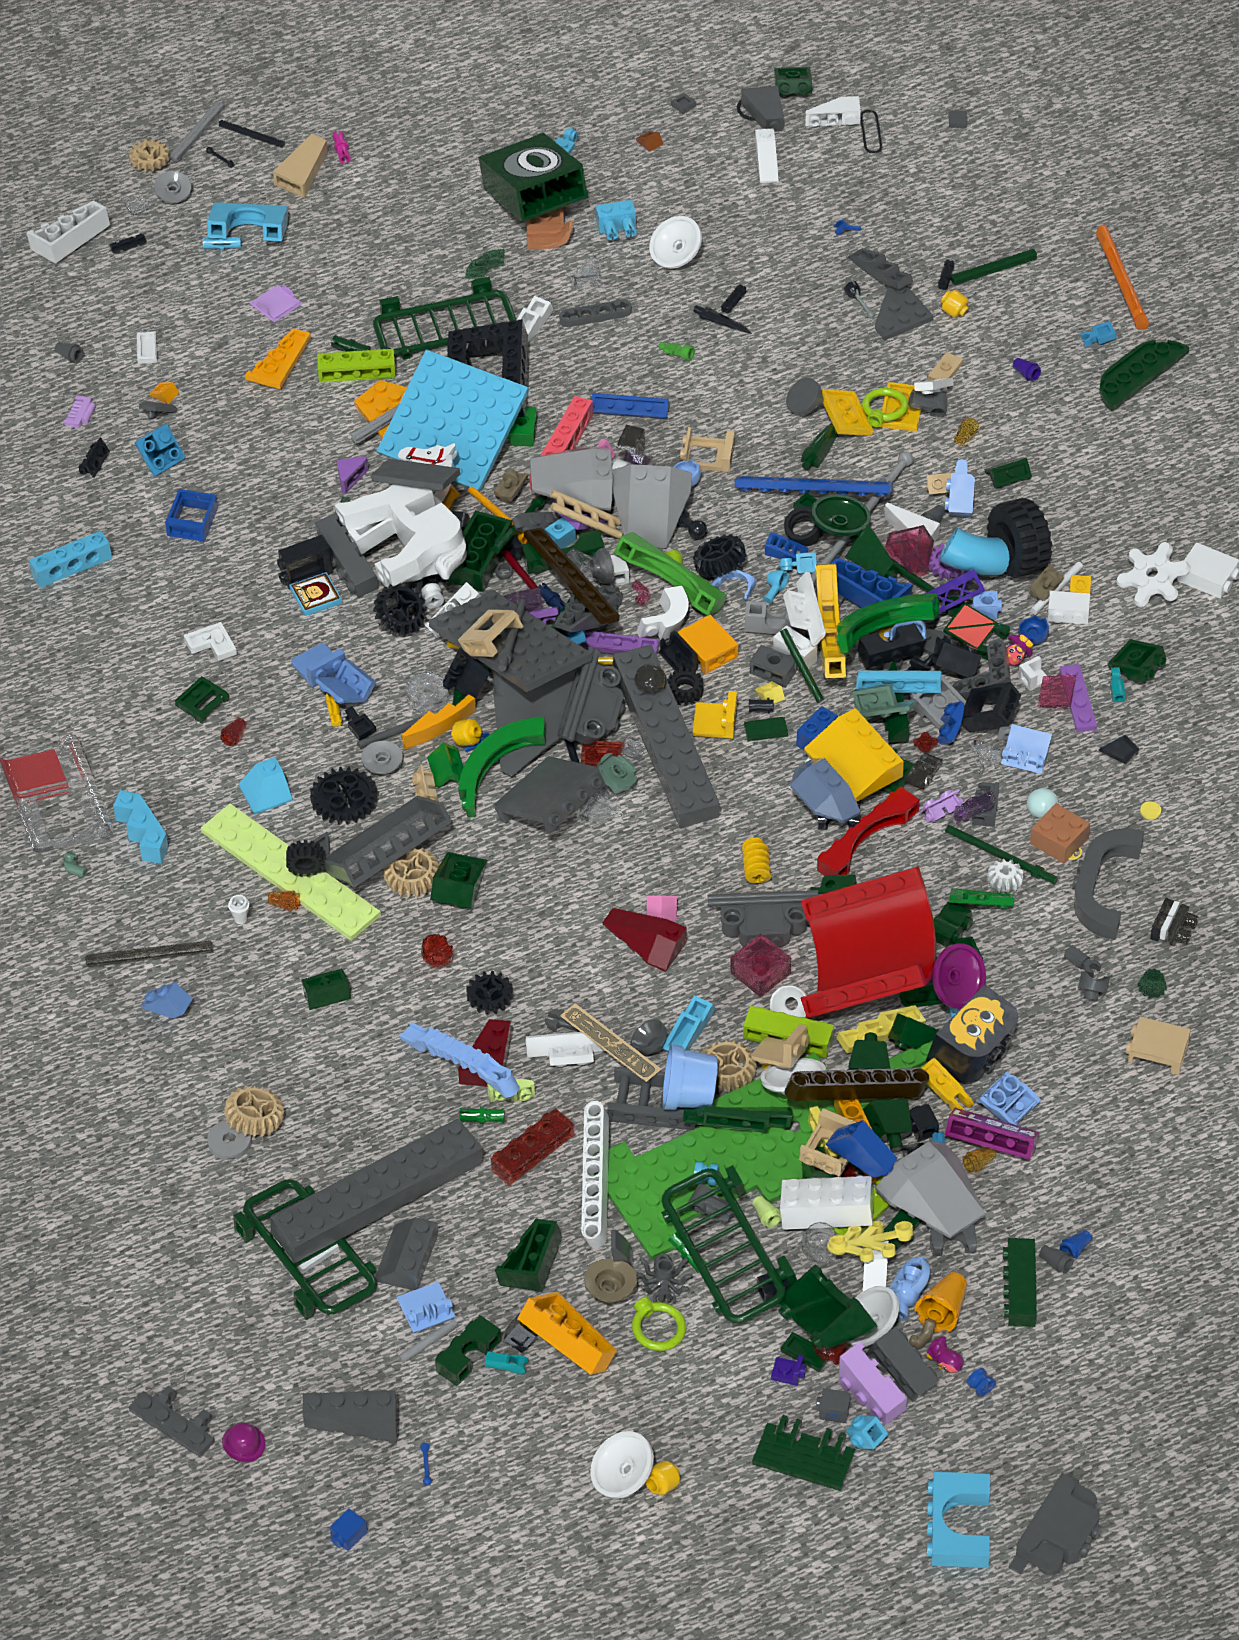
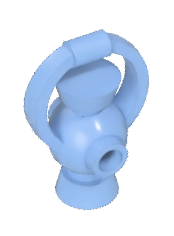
M923 1256L913 1257L899 1269L894 1281L890 1285V1289L895 1292L899 1299V1313L897 1317L899 1320H908V1307H915L917 1300L921 1297L920 1292L928 1282L930 1265ZM914 1266H922V1270Z

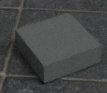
M683 93L671 101V106L685 114L696 107V101Z
M949 111V128H967V111Z

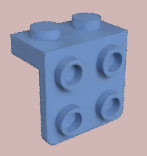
M321 643L293 658L291 664L311 687L318 685L315 682L317 677H332L338 673L345 660V653L340 648L332 652L326 644Z
M349 659L343 661L336 677H317L315 681L320 685L322 691L332 695L333 699L340 704L366 702L376 684L374 679Z

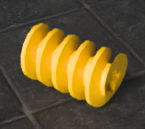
M758 837L747 839L742 844L745 879L753 884L766 883L771 879L769 848Z

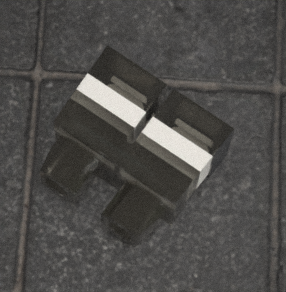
M1165 898L1152 925L1150 939L1154 941H1159V939L1166 940L1174 947L1177 942L1188 945L1192 931L1184 929V926L1195 929L1199 916L1189 913V906Z

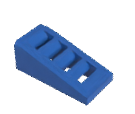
M770 532L765 544L766 556L778 559L792 558V562H796L795 554L797 551L808 553V547Z

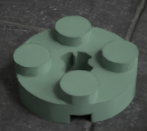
M613 753L605 754L597 764L605 784L615 793L629 790L637 780V776L635 777L634 774L636 771L635 767L624 756L618 755L615 757L611 756Z

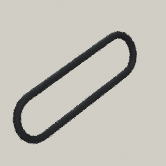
M864 110L860 114L864 148L869 153H878L883 147L878 115L873 110ZM866 112L875 114L880 148L876 151H871L867 148L862 117Z

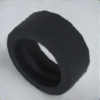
M803 506L792 510L784 521V530L788 538L804 546L817 542L823 532L816 524L807 534L796 535L793 532V526L797 521L803 518L812 519L811 507Z

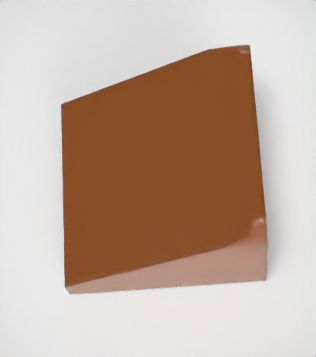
M648 131L636 138V141L649 152L663 145L659 132Z

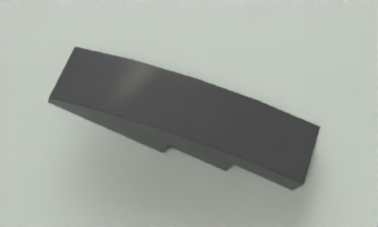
M861 248L848 256L864 272L888 286L901 289L913 282L912 275L901 272L898 264L888 262L885 254Z

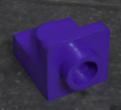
M799 1355L797 1361L776 1357L771 1380L798 1386L800 1378L804 1379L807 1365H803L804 1356Z

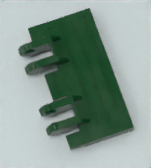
M783 1415L781 1417L777 1430L776 1425L767 1422L754 1454L752 1465L838 1491L842 1490L856 1450L846 1446L844 1453L840 1454L846 1439V1433L841 1432L835 1447L828 1445L833 1434V1430L830 1428L826 1429L822 1441L821 1438L804 1433L801 1434L799 1441H796L802 1420L796 1419L791 1434L784 1432L788 1424V1416Z

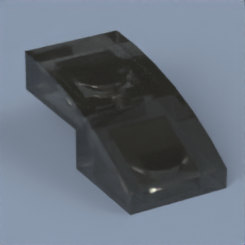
M924 752L909 772L905 783L924 790L932 782L933 775L941 768L943 759Z

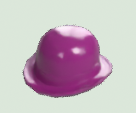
M240 1422L225 1432L222 1437V1446L225 1452L234 1460L248 1463L256 1461L262 1456L265 1450V1438L262 1431L256 1426Z

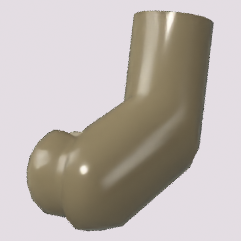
M925 1319L919 1337L911 1335L909 1339L910 1345L915 1347V1349H922L931 1340L936 1321Z

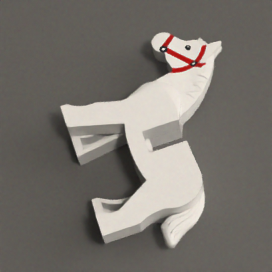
M455 443L447 447L436 445L428 449L406 447L400 450L398 457L399 460L454 467L453 460L457 455V450H455ZM392 484L384 491L366 495L351 502L334 505L336 513L340 518L339 521L343 526L345 525L351 541H355L361 555L393 534H397L405 546L397 556L385 558L375 563L378 579L385 587H388L390 584L396 586L399 583L417 581L434 574H439L443 579L447 580L454 569L459 567L466 559V543L463 538L460 521L442 503L451 484L443 491Z

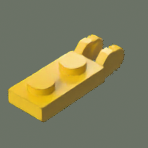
M932 1058L921 1068L929 1074L930 1078L927 1083L929 1087L946 1104H949L952 1111L954 1108L964 1110L962 1105L955 1099L957 1096L959 1101L967 1108L974 1105V1101L964 1091V1088L935 1058Z

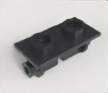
M99 437L97 442L91 444L86 454L87 458L79 465L78 468L81 474L90 473L95 478L110 450L101 437Z

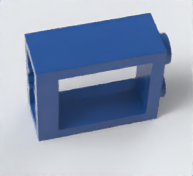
M178 489L165 521L167 536L205 542L218 510L217 495ZM183 507L207 510L203 522L179 519Z

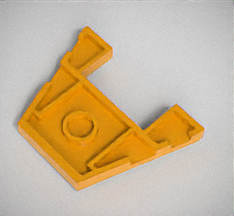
M379 380L354 400V406L366 421L371 422L400 404L407 387ZM389 424L377 431L381 440Z

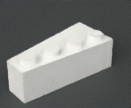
M92 201L73 210L71 215H62L57 218L58 221L50 225L45 223L41 225L40 230L35 232L30 230L26 233L31 250L56 264L110 225L106 207Z

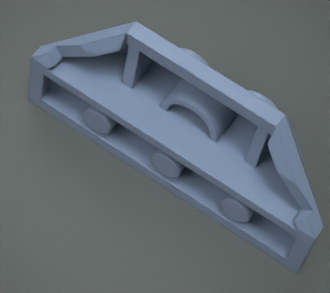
M825 758L811 759L795 768L790 788L814 814L828 819H835L841 823H845L861 814L850 786Z

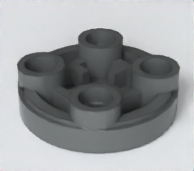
M803 378L797 381L787 394L786 404L788 409L800 417H806L808 413L823 402L821 386L812 378Z

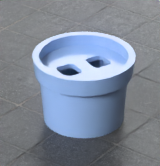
M671 1044L664 1075L663 1110H676L677 1107L698 1108L703 1105L712 1106L717 1077V1056L684 1050L683 1046Z

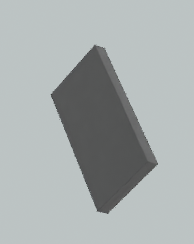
M388 459L371 474V480L373 482L443 491L460 475V468Z

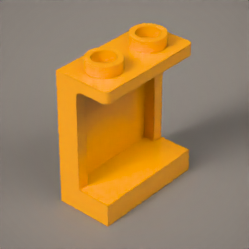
M711 615L701 618L677 632L698 655V660L701 662V671L704 674L738 657V643Z

